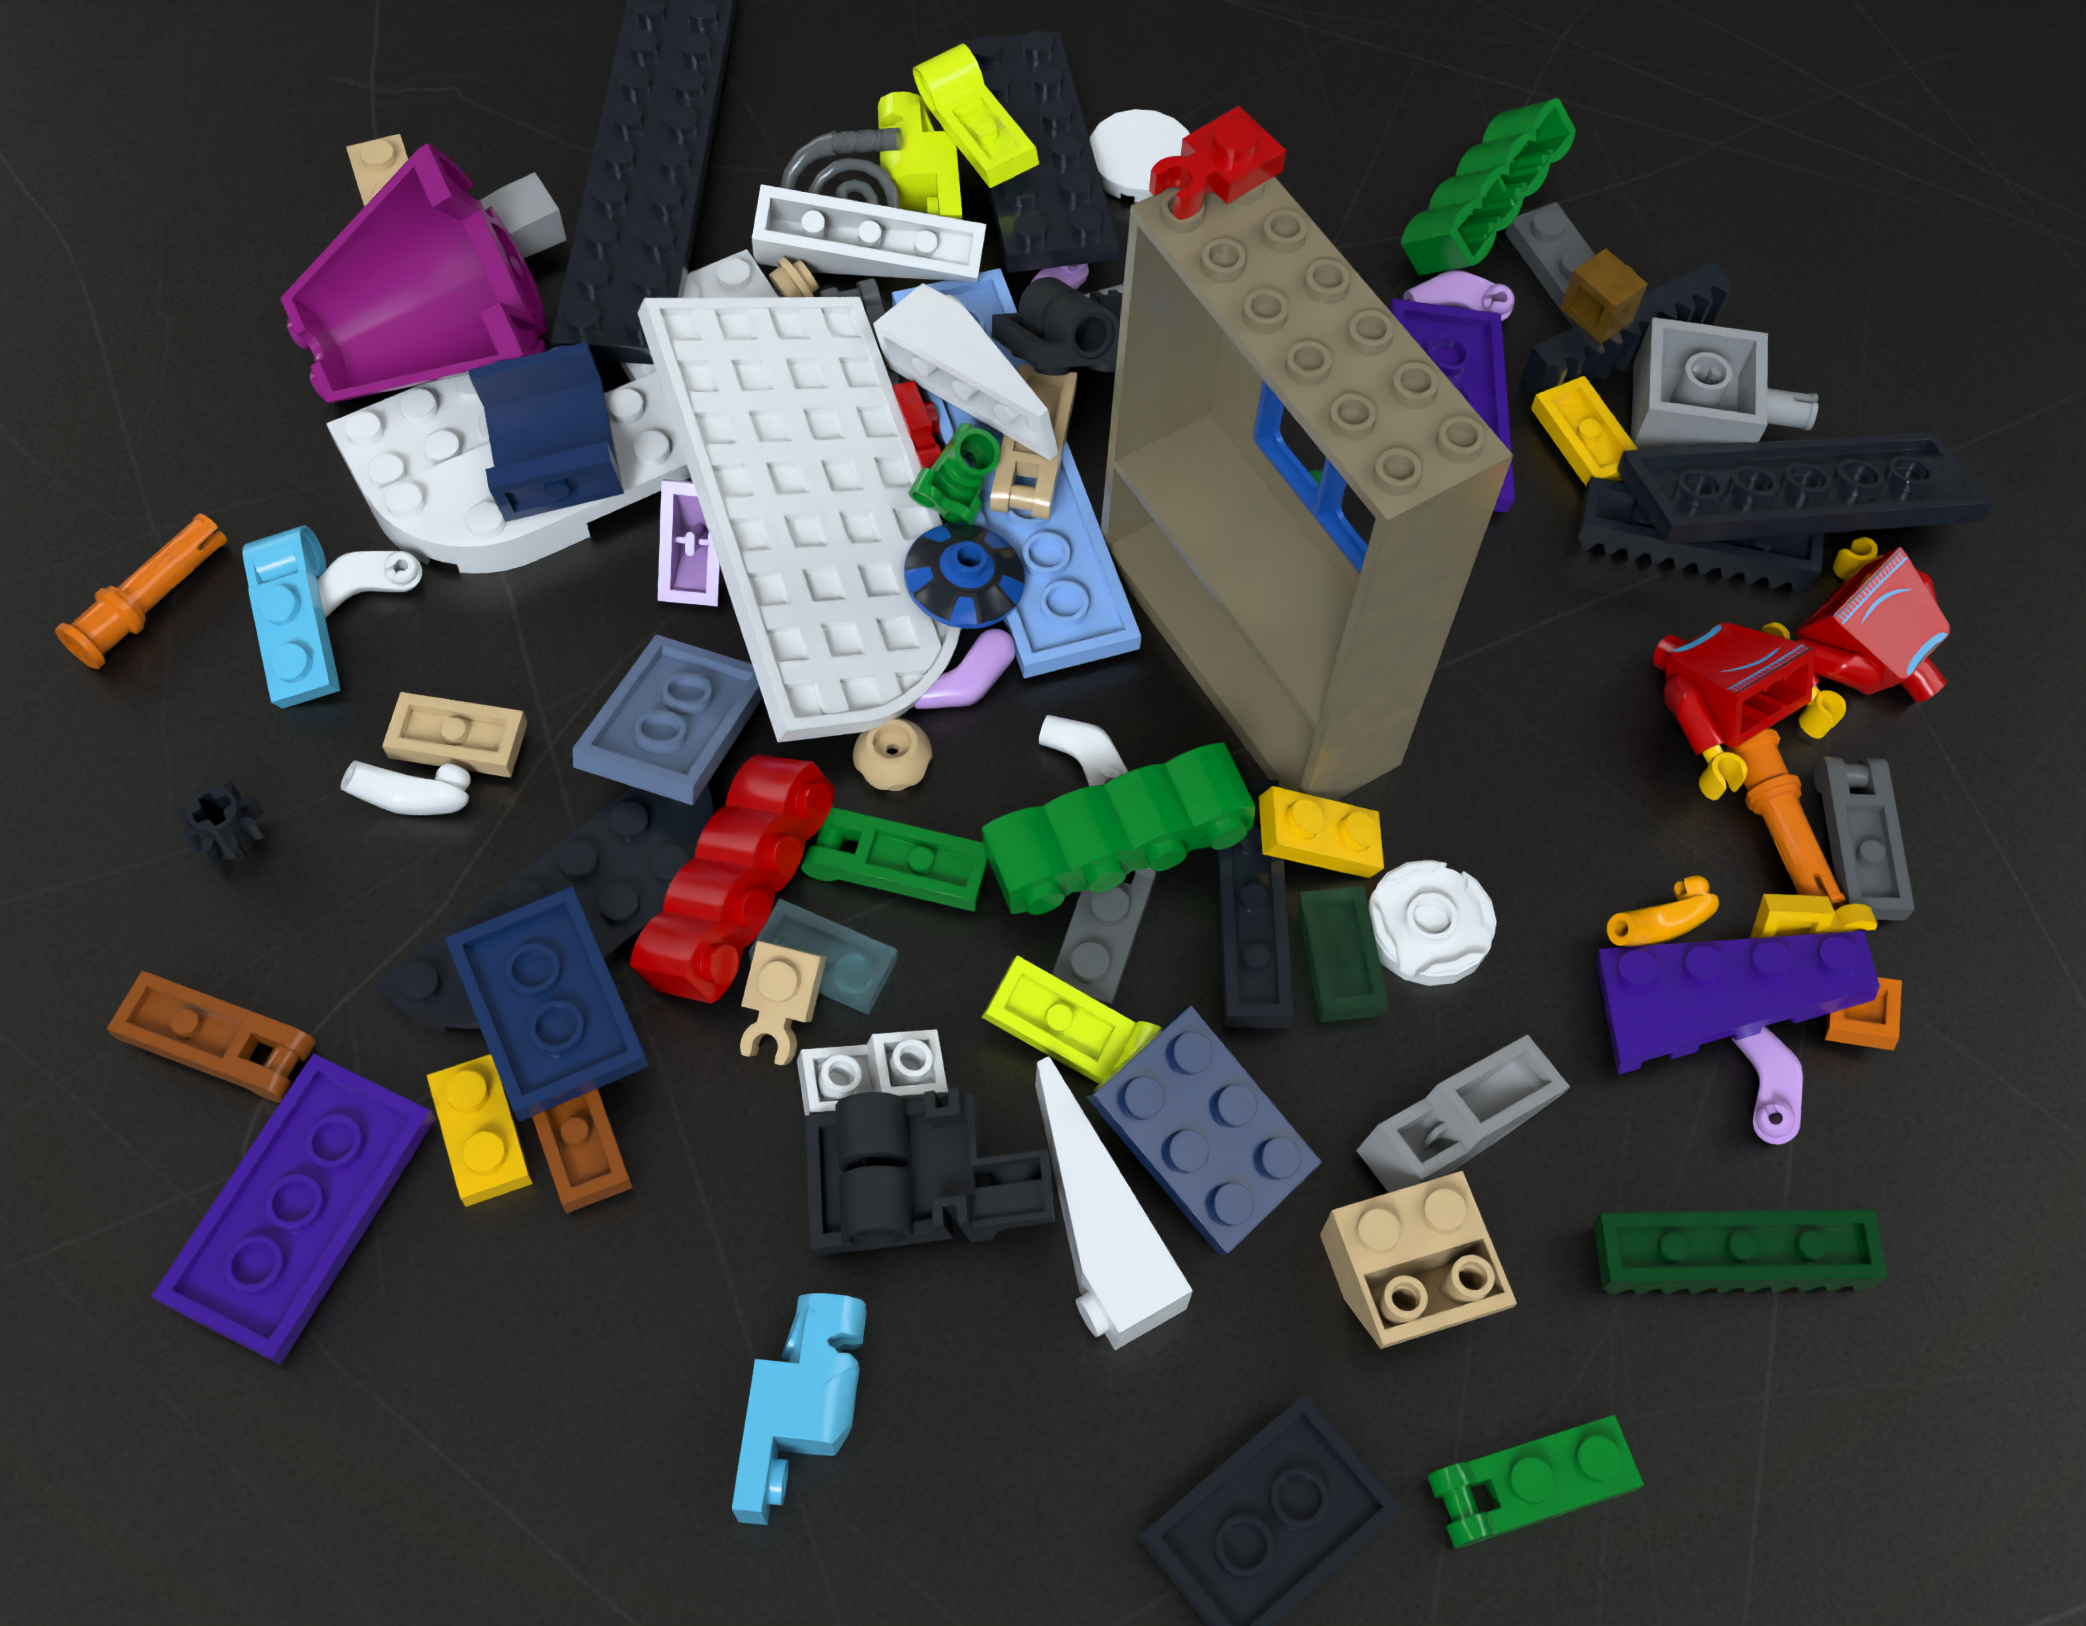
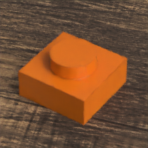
M1877 977L1880 987L1874 1001L1827 1014L1825 1040L1894 1051L1899 1040L1902 981Z

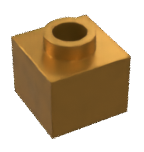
M1604 249L1573 271L1560 309L1602 344L1633 322L1648 283L1640 278L1631 267L1625 265L1609 250Z

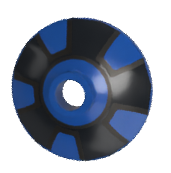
M951 523L932 528L915 540L905 559L904 582L913 602L929 617L952 627L977 629L996 624L1015 610L1024 591L1025 571L1015 549L1000 535L978 525ZM960 562L970 563L974 565V567L964 566Z

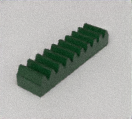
M1875 1209L1601 1213L1593 1222L1602 1289L1606 1290L1608 1294H1617L1630 1289H1634L1636 1294H1643L1653 1289H1661L1663 1294L1672 1293L1680 1289H1689L1690 1293H1699L1709 1288H1716L1718 1293H1725L1735 1288H1744L1745 1292L1771 1288L1772 1292H1780L1791 1287H1798L1799 1292H1806L1817 1287H1826V1291H1835L1846 1286H1853L1854 1291H1861L1872 1286H1878L1888 1278Z

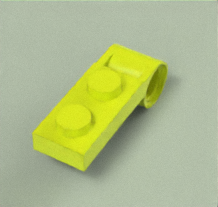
M964 43L913 67V76L926 106L990 188L1039 165L1036 146L985 86L979 65L970 49Z
M1019 956L1012 960L982 1015L983 1019L1096 1083H1101L1161 1028L1158 1025L1144 1021L1135 1023Z

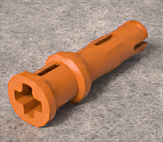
M201 513L197 514L193 521L117 588L108 586L106 589L101 588L95 593L96 602L71 624L61 623L56 627V635L65 647L80 661L91 668L99 669L105 664L104 655L128 633L138 634L143 630L144 623H146L145 614L218 548L223 547L228 541L226 536L220 531L214 534L213 532L218 526L207 516Z
M1765 729L1734 749L1727 746L1725 752L1738 755L1746 763L1748 770L1744 784L1748 792L1745 802L1749 810H1753L1755 814L1763 816L1798 895L1828 896L1834 910L1843 906L1846 903V898L1841 893L1801 808L1799 801L1802 795L1800 790L1801 782L1798 776L1789 774L1779 753L1780 737L1777 731Z

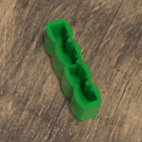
M1559 98L1498 114L1488 125L1483 142L1471 147L1464 154L1458 165L1456 176L1446 179L1435 190L1429 209L1420 212L1409 222L1402 236L1401 246L1419 276L1473 266L1487 256L1493 246L1497 231L1507 228L1515 220L1521 209L1523 198L1533 194L1541 187L1548 174L1550 163H1554L1564 157L1573 143L1576 129Z
M1215 743L1187 751L1165 764L1149 765L1132 770L1116 777L1105 785L1089 786L1069 792L1044 806L1025 808L999 817L982 827L983 844L1011 914L1028 911L1029 914L1039 915L1057 908L1064 901L1065 896L1072 892L1090 890L1093 893H1101L1111 890L1125 880L1126 875L1134 870L1151 868L1153 871H1164L1181 863L1186 858L1187 853L1193 849L1212 847L1215 850H1222L1236 845L1246 837L1247 831L1253 828L1256 806L1226 744Z

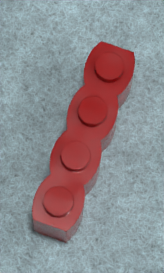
M756 754L739 769L730 786L726 806L719 809L705 825L696 846L695 858L688 861L675 875L666 893L662 912L658 913L647 923L633 948L630 967L656 992L712 1004L727 991L740 967L744 948L760 934L770 916L775 893L784 888L791 880L801 862L806 840L811 838L820 829L831 810L835 788L813 761Z

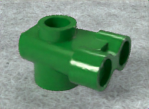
M969 423L960 424L932 468H922L909 491V496L919 505L940 513L950 524H974L983 507V502L978 496L986 476L997 467L1000 460L998 441L986 430L976 428ZM962 457L967 460L969 466L963 461Z

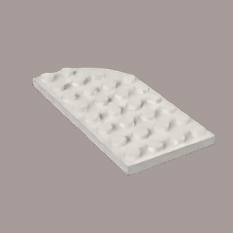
M860 297L644 298L638 310V316L777 742L865 732L881 727L890 720L900 717L923 697L943 673L957 646L961 628L945 625L929 617L913 602L906 589L904 564L910 547L923 533L943 524L937 511L919 505L909 496V491L922 468Z

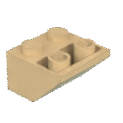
M1463 1171L1331 1211L1320 1233L1344 1300L1380 1349L1515 1307L1517 1304Z

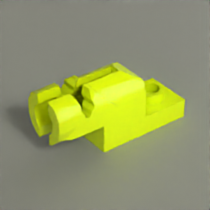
M892 92L881 97L878 104L879 129L900 128L903 137V145L900 151L880 152V166L888 172L899 192L900 209L927 212V214L962 220L956 144L945 131H935L929 109L919 95L910 92Z

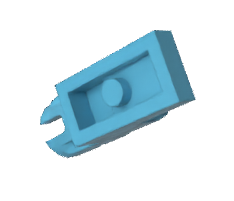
M812 1293L799 1296L796 1315L781 1356L783 1359H789L788 1362L755 1359L732 1503V1511L738 1522L768 1525L770 1505H783L789 1462L787 1459H778L779 1451L834 1456L846 1440L852 1428L860 1367L858 1361L851 1354L840 1352L845 1349L854 1350L862 1345L867 1310H865L866 1303L861 1299L827 1293Z

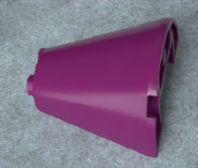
M428 143L416 150L280 298L289 318L287 320V328L292 339L303 350L308 351L311 349L314 355L315 363L310 366L312 369L310 380L316 392L326 403H336L469 375V369L491 365L499 360H512L542 353L546 349L547 345L542 339L538 340V336L548 330L544 307L530 270L516 243L493 207L491 206L485 210L481 201L470 197L466 192L473 187V182L445 154Z

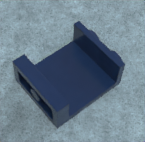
M587 342L571 346H558L550 351L512 360H499L491 365L468 370L472 385L484 407L494 467L485 469L488 488L505 522L624 494L602 379Z

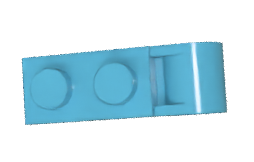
M303 525L246 543L243 547V560L271 703L284 709L341 691L317 579L325 572L327 567L322 547L316 535L308 526Z

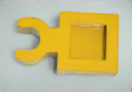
M1763 894L1750 938L1851 932L1861 929L1876 930L1878 924L1871 907L1864 904H1849L1834 911L1828 896Z

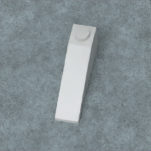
M761 184L752 235L753 256L756 263L779 267L777 261L782 257L787 258L792 265L801 260L808 270L813 273L977 282L986 224Z
M922 283L873 323L886 367L910 381L914 380L917 385L1051 461L1058 454L1047 407L956 297L949 294L944 295Z
M1048 1056L1037 1062L1035 1087L1078 1287L1082 1294L1081 1297L1076 1299V1304L1092 1334L1098 1337L1105 1333L1114 1350H1117L1186 1310L1193 1290L1056 1066Z

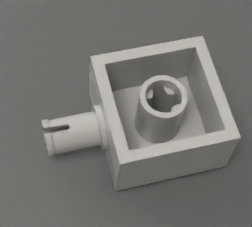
M1652 317L1634 360L1631 440L1638 450L1758 443L1767 424L1795 427L1810 431L1817 416L1818 403L1816 402L1818 395L1817 393L1806 394L1767 387L1768 333Z

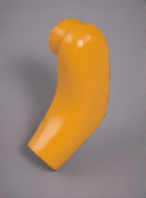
M1691 876L1684 878V882H1677L1673 888L1674 895L1678 901L1613 915L1607 924L1608 937L1614 944L1625 947L1661 945L1670 942L1708 920L1719 907L1718 896L1710 894L1709 882L1704 877Z

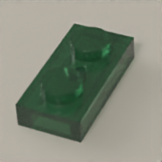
M1358 886L1301 892L1297 905L1320 1022L1385 1015L1389 1003L1365 887Z

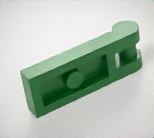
M831 807L826 820L816 832L818 837L815 846L807 848L801 866L805 874L821 881L828 882L839 879L975 912L990 862L984 850L983 842ZM849 840L859 842L855 854L840 851L842 843Z
M1615 1415L1469 1462L1457 1463L1437 1470L1427 1476L1435 1498L1443 1497L1452 1523L1447 1525L1446 1528L1454 1549L1469 1546L1636 1491L1644 1486ZM1485 1484L1495 1510L1479 1513L1471 1488Z

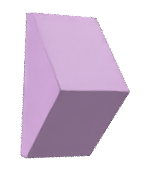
M663 479L661 487L658 601L718 606L721 600L724 576L693 481Z

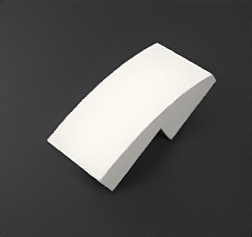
M937 1029L872 1034L867 1045L802 1049L797 1058L805 1116L834 1112L835 1104L840 1099L858 1093H891L900 1096L905 1102L924 1099L925 1091L934 1090L939 1098L945 1097L948 1093Z

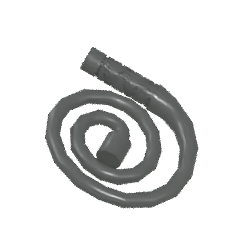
M900 128L857 130V132L854 130L839 131V133L837 130H833L819 135L795 152L783 171L780 188L794 190L797 179L805 168L823 157L851 154L853 152L900 151L903 145L902 132ZM849 157L833 161L817 173L808 189V193L820 195L825 184L837 174L850 170L862 171L879 181L887 194V207L900 209L899 192L888 172L869 160ZM859 180L844 181L835 192V198L852 200L848 198L849 193H861L866 199V203L879 205V197L868 182Z

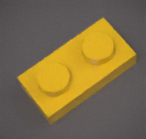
M1582 376L1536 394L1531 410L1585 486H1587L1590 477L1622 482L1623 479L1617 472L1623 451L1638 450V448L1587 378Z
M1272 786L1259 796L1262 854L1366 878H1371L1384 869L1379 811Z
M491 1054L427 1075L457 1189L464 1205L467 1207L533 1184L511 1105Z

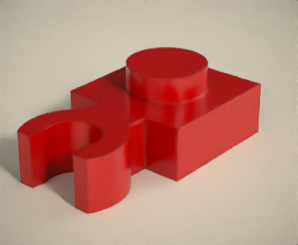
M1238 106L1182 138L1180 156H1170L1158 161L1151 169L1149 192L1156 196L1168 188H1181L1175 194L1173 215L1178 220L1186 219L1200 211L1203 206L1204 197L1211 192H1214L1226 204H1229L1283 172L1286 149Z
M914 380L892 385L909 436L914 444L921 468L931 469L942 453L939 445L935 443L933 436H937L940 433L935 407L931 401L923 402Z

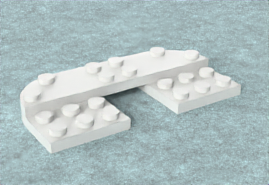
M747 249L688 273L683 298L778 297ZM620 363L631 382L604 393L624 494L505 522L488 488L485 469L494 467L484 407L472 385L469 375L418 385L327 423L336 446L374 517L388 538L402 551L412 554L417 560L427 565L430 559L457 564L460 573L506 571L537 561L589 538L590 533L587 523L661 491L663 479L684 481L691 478L655 365Z

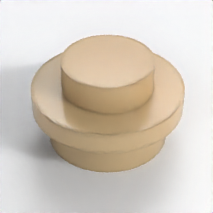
M785 257L777 261L779 267L771 272L769 277L782 297H814L812 293L819 289V286L804 263L798 260L792 265Z

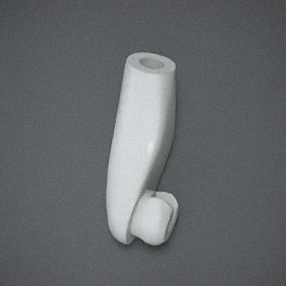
M359 551L341 555L317 579L325 618L347 599L360 592H406L412 590L417 586L422 577L420 562L412 554L405 551Z
M1052 715L1046 716L1041 728L1039 744L1064 752L1077 759L1083 767L1089 786L1105 785L1116 777L1129 772L1111 738L1103 729L1089 723Z
M355 760L344 774L341 790L394 813L404 815H438L459 811L468 803L469 795L465 790L471 783V777L465 769L448 763L442 765L437 770L435 779L431 780L405 775Z

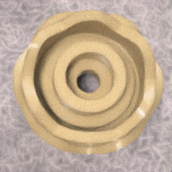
M900 717L890 720L881 727L861 732L856 740L853 751L854 766L863 774L866 781L877 789L900 791L908 786L919 783L924 777L928 763L932 758L931 744L924 731L913 722ZM889 749L898 750L894 755L887 753Z

